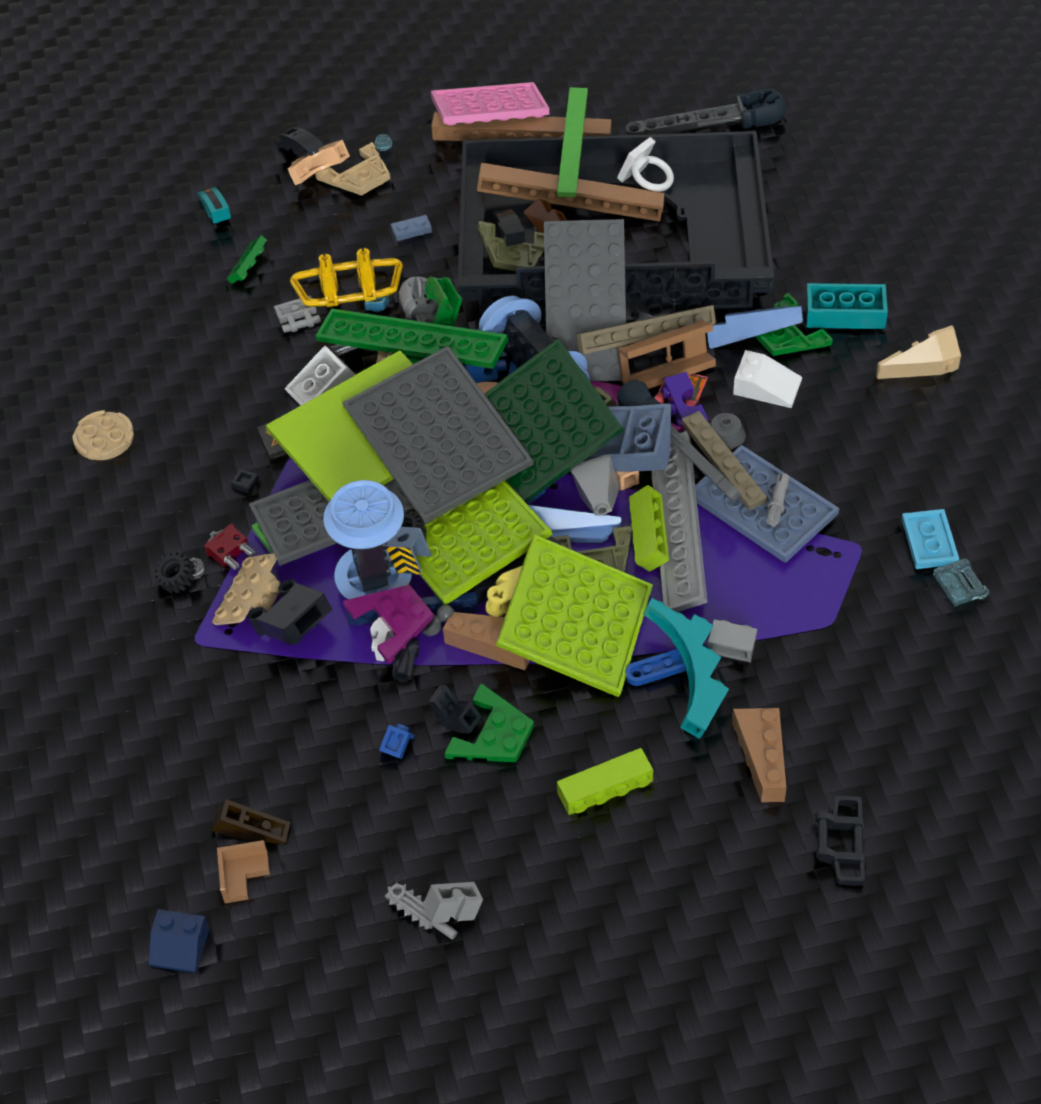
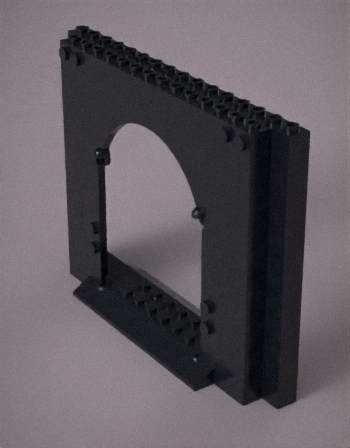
M756 131L583 137L578 179L643 190L647 189L639 185L633 175L623 183L617 177L631 151L649 137L656 142L649 156L660 158L666 162L674 175L673 184L667 190L660 192L664 193V201L677 211V219L680 221L687 220L690 262L625 264L626 323L713 305L714 309L752 308L753 293L773 292L774 271ZM564 137L463 140L458 294L462 297V301H479V315H483L497 300L507 296H517L521 299H530L539 306L541 310L540 326L546 328L545 266H538L537 263L536 266L516 267V271L493 267L477 229L479 221L491 223L489 213L511 209L516 213L524 228L525 243L532 244V237L534 231L537 232V227L532 224L524 214V211L535 201L477 191L481 163L559 176ZM648 163L640 172L641 176L650 183L662 184L666 181L665 172L655 164ZM549 203L550 206H551V208H553V207H555V206L557 205V204H551V203Z

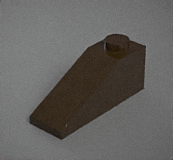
M225 799L216 810L211 831L231 838L253 841L263 840L269 843L285 844L290 822Z

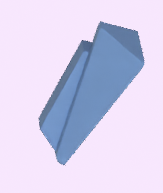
M784 306L725 314L726 322L716 323V325H713V331L707 333L709 348H716L802 323L801 306Z
M528 505L551 529L553 534L551 537L569 535L571 543L602 544L613 533V528L621 527V517L595 516L594 513Z

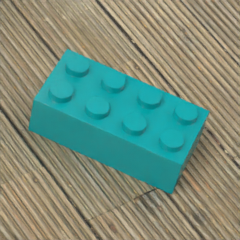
M807 283L805 297L806 328L885 329L888 314L886 284Z

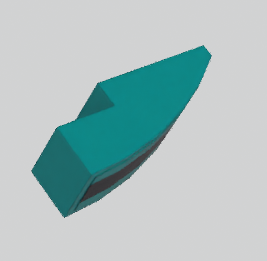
M213 187L197 192L209 218L211 217L214 224L231 218L229 206L217 188Z

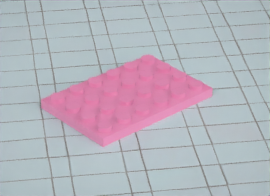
M534 82L431 91V99L443 124L455 125L462 122L471 124L474 121L490 122L496 119L501 121L509 120V118L525 119L531 116L541 118L544 115H549V107Z

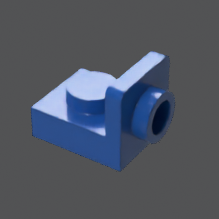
M397 723L396 727L389 725L379 751L402 759L409 739H413L414 734L409 733L410 728Z

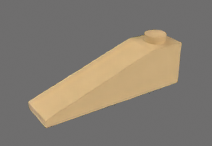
M949 326L928 334L929 338L919 343L916 341L912 343V347L907 351H898L880 361L876 377L878 379L930 376L955 371L959 368L961 353L954 327Z

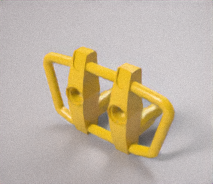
M364 248L363 252L362 249L357 251V261L332 264L331 256L325 254L326 257H324L322 254L318 258L320 267L297 272L290 278L291 285L304 305L333 307L341 303L354 301H373L376 298L395 293L398 289L403 264L396 258L370 260V251ZM395 266L391 286L376 290L374 267ZM357 268L358 282L362 293L338 296V282L335 271ZM319 275L324 298L309 299L298 280Z

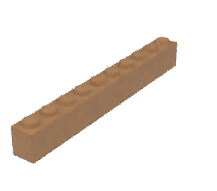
M434 112L432 136L433 140L448 141L564 137L566 117L536 118L531 116L525 119L509 118L506 121L496 119L490 122L474 121L471 124L462 122L455 125L443 124L439 113ZM585 118L583 137L611 136V119Z
M481 163L477 191L533 201L542 199L551 204L660 221L664 203V193L578 179L576 197H557L558 175Z

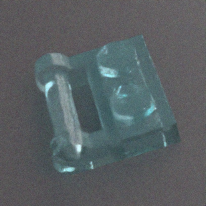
M966 558L934 569L933 575L954 606L977 598L983 599L990 593L988 588L983 586L971 569V563ZM960 572H964L974 589H971Z

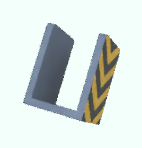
M401 527L397 534L386 544L387 552L397 573L421 574L422 570L416 556L430 557L431 555L421 528Z

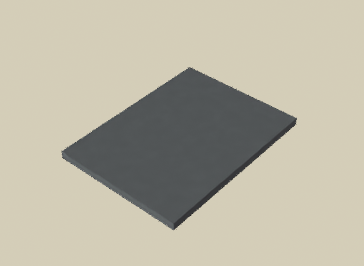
M449 346L342 402L351 419L424 524L433 521L534 464L530 455Z

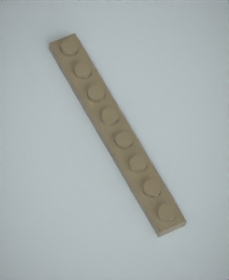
M714 306L698 307L576 334L579 353L587 354L640 342L697 323L701 319L716 325Z

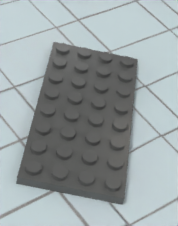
M624 219L544 221L546 333L553 341L559 338L568 351L579 352L576 334L626 323ZM618 347L582 354L587 360V373L589 374L590 381L621 380Z
M394 479L383 485L398 497L403 506V511H407L408 514L410 511L416 512ZM311 480L249 503L250 510L272 552L275 554L279 566L337 543L328 535L324 526V512L329 501Z

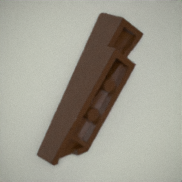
M538 199L524 211V214L537 227L540 233H544V221H567L563 212L552 209L549 202Z

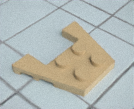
M371 142L359 149L360 155L366 159L341 174H338L330 167L324 168L315 174L316 179L363 195L390 180V173L376 151L374 143Z

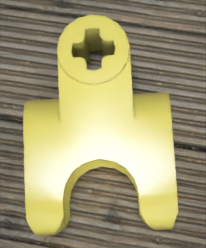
M522 566L503 573L496 581L497 586L489 588L487 591L488 601L486 603L488 614L499 617L507 613Z

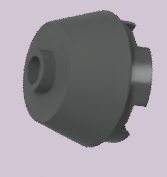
M721 413L710 422L711 427L732 453L743 445L746 432L737 416L730 413Z

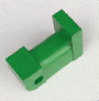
M430 276L424 292L428 299L435 300L438 305L434 323L454 327L462 303V297L458 294L449 277L436 278Z

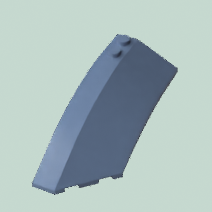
M668 403L642 406H608L625 431L584 461L610 454L615 472L666 470L671 444V405Z

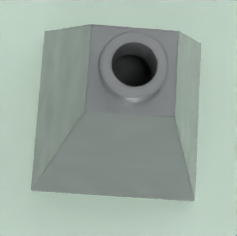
M610 454L581 462L571 470L580 498L595 516H602L612 512L620 484Z

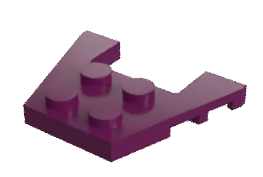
M410 585L343 601L344 608L353 619L371 610H375L394 634V637L377 646L379 653L388 664L395 659L394 656L401 649L404 650L406 648V644L412 637H416L433 619V613Z

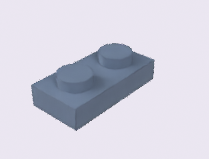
M426 215L391 224L396 241L432 232Z

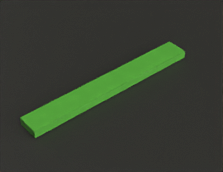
M570 87L557 197H576L588 88Z

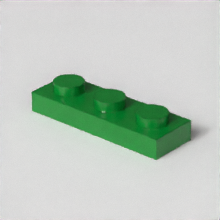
M262 235L250 243L227 277L231 284L238 280L242 281L248 274L246 271L255 264V257L263 252V245L267 240Z

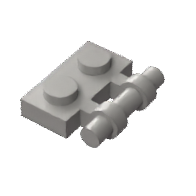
M301 299L274 306L280 324L288 322V324L282 325L284 333L289 331L293 333L298 331L297 329L313 327L314 324L321 322L319 315L311 316L317 314L316 307L304 305ZM305 318L295 322L296 319Z

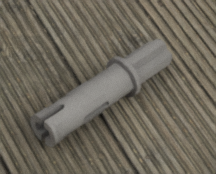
M787 474L777 475L772 500L768 504L769 512L766 523L772 527H776L779 523L781 513L785 509L783 504L790 477Z

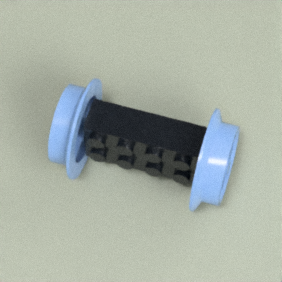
M517 296L501 298L484 312L479 322L478 330L507 334L508 342L500 357L508 355L518 368L554 342L540 326L541 310L539 306L530 299H521ZM568 351L590 381L589 374L587 373L588 364L586 358L579 352Z
M354 481L341 487L328 503L323 518L328 535L338 544L351 548L341 557L335 569V583L339 592L345 598L352 599L409 585L412 574L396 572L386 547V542L397 534L404 519L403 506L398 497L386 487L374 481Z

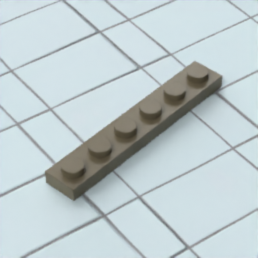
M700 411L682 418V426L713 466L740 492L742 496L739 499L748 511L766 503V495Z

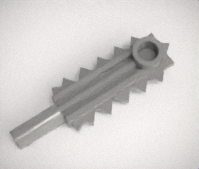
M396 882L392 887H388V893L385 895V898L389 899V905H397V911L404 909V915H412V922L419 920L420 927L424 926L427 930L429 928L432 929L434 926L453 940L457 931L445 922H430L423 907L424 902L421 901V895L414 896V890L406 891V884L400 885Z

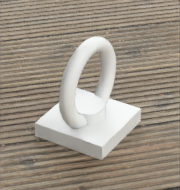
M649 137L628 154L617 179L623 183L633 175L636 182L643 188L660 192L667 190L673 184L674 175L666 162L660 158L649 156L656 142ZM648 163L655 164L665 172L666 181L662 184L650 183L641 176L640 172Z

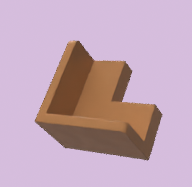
M265 841L217 848L220 890L224 902L248 900L247 878L270 875Z

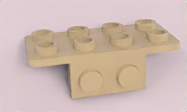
M274 553L248 557L243 561L239 573L233 579V584L225 594L222 604L215 612L212 620L215 625L239 623L244 621L249 610L261 606L268 611L272 607L279 594L278 587L281 584L270 572L277 560Z

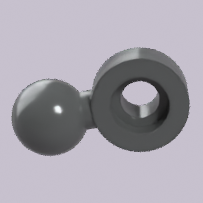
M449 605L439 607L437 615L433 614V619L421 632L428 637L436 635L441 629V622H447L448 618L453 615V608Z

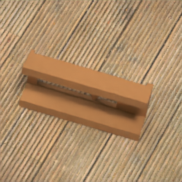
M701 319L697 323L625 347H618L622 383L625 384L630 380L637 379L644 382L648 389L663 384L666 377L684 372L691 375L716 366V359L707 353L705 333L713 331V324ZM683 341L684 357L671 361L670 345ZM666 347L667 363L630 375L628 359Z

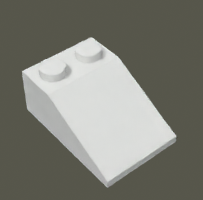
M324 346L288 384L285 390L300 405H303L356 374L337 355Z
M745 350L734 378L733 394L792 408L802 377L765 354Z

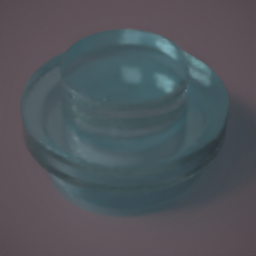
M381 134L376 137L374 144L376 149L386 151L392 147V140L388 135Z

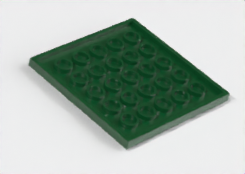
M559 338L484 394L533 460V465L505 480L525 503L529 502L625 431Z

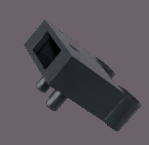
M289 579L279 585L278 591L282 598L268 611L264 607H256L248 613L247 617L259 636L267 635L293 646L300 643L301 638L312 628H316L318 622L332 610V607L323 592L297 584L294 579Z

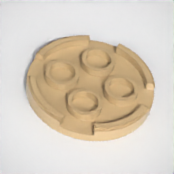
M105 410L85 416L78 422V426L73 434L76 450L82 456L92 460H107L122 454L128 449L134 438L133 426L127 416L120 412H105Z

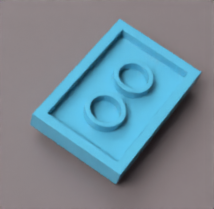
M944 509L902 513L901 519L916 569L958 565L959 556Z

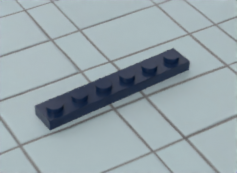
M476 592L464 593L447 604L453 608L454 612L468 614L478 612ZM438 596L421 598L435 615H437L439 607L444 605ZM346 610L349 625L374 623L380 617L375 610H371L353 619Z

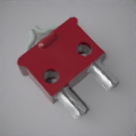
M234 524L228 525L219 532L213 531L210 533L211 538L204 545L208 557L211 556L223 567L229 565L234 570L239 568V564L234 559L242 552H245L250 557L255 554V551L249 547L247 538L235 529Z

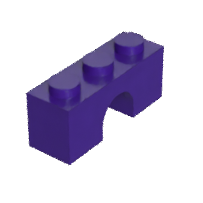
M687 372L664 378L663 387H661L662 396L664 399L667 398L668 403L671 405V415L675 416L676 425L682 426V418L698 411L709 423L702 404L688 406L684 403L685 400L692 399L694 390Z

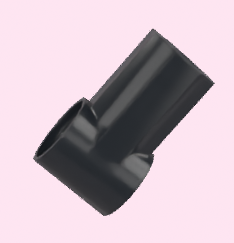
M411 639L406 644V648L404 650L401 649L395 655L392 673L394 679L400 682H407L412 679L414 662L419 655V639Z

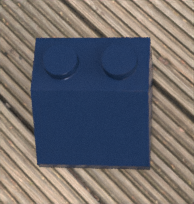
M158 909L151 929L149 966L196 973L209 932L205 916Z

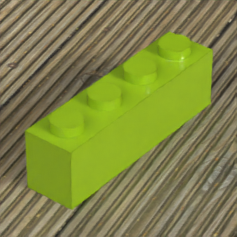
M647 485L629 496V509L631 512L635 562L638 566L651 572L668 562L669 554L662 494Z
M639 748L557 781V793L568 815L581 813L588 807L603 804L610 798L623 796L630 790L647 786L653 781V768L642 748Z

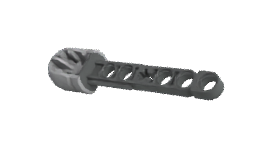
M418 276L410 277L403 282L399 290L400 304L406 317L411 316L413 321L435 324L434 319L438 305L435 300L428 299L424 292L428 279Z

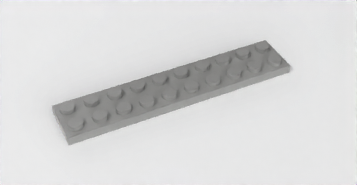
M688 432L680 433L691 444ZM671 442L667 469L651 471L653 489L662 494L669 561L660 566L663 603L673 611L679 612L707 603L708 601L693 463Z

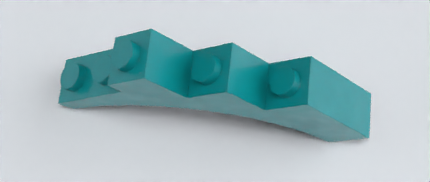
M652 598L643 615L657 624L669 636L682 657L688 675L689 702L680 728L700 739L729 690L722 682L710 677L721 656L717 655L714 650L702 646L714 625L710 624L705 618L698 617L695 614L690 621L683 614L673 611L663 602Z

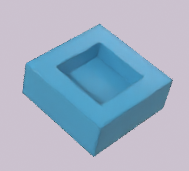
M388 296L376 298L373 301H366V311L381 312L385 310L389 304Z

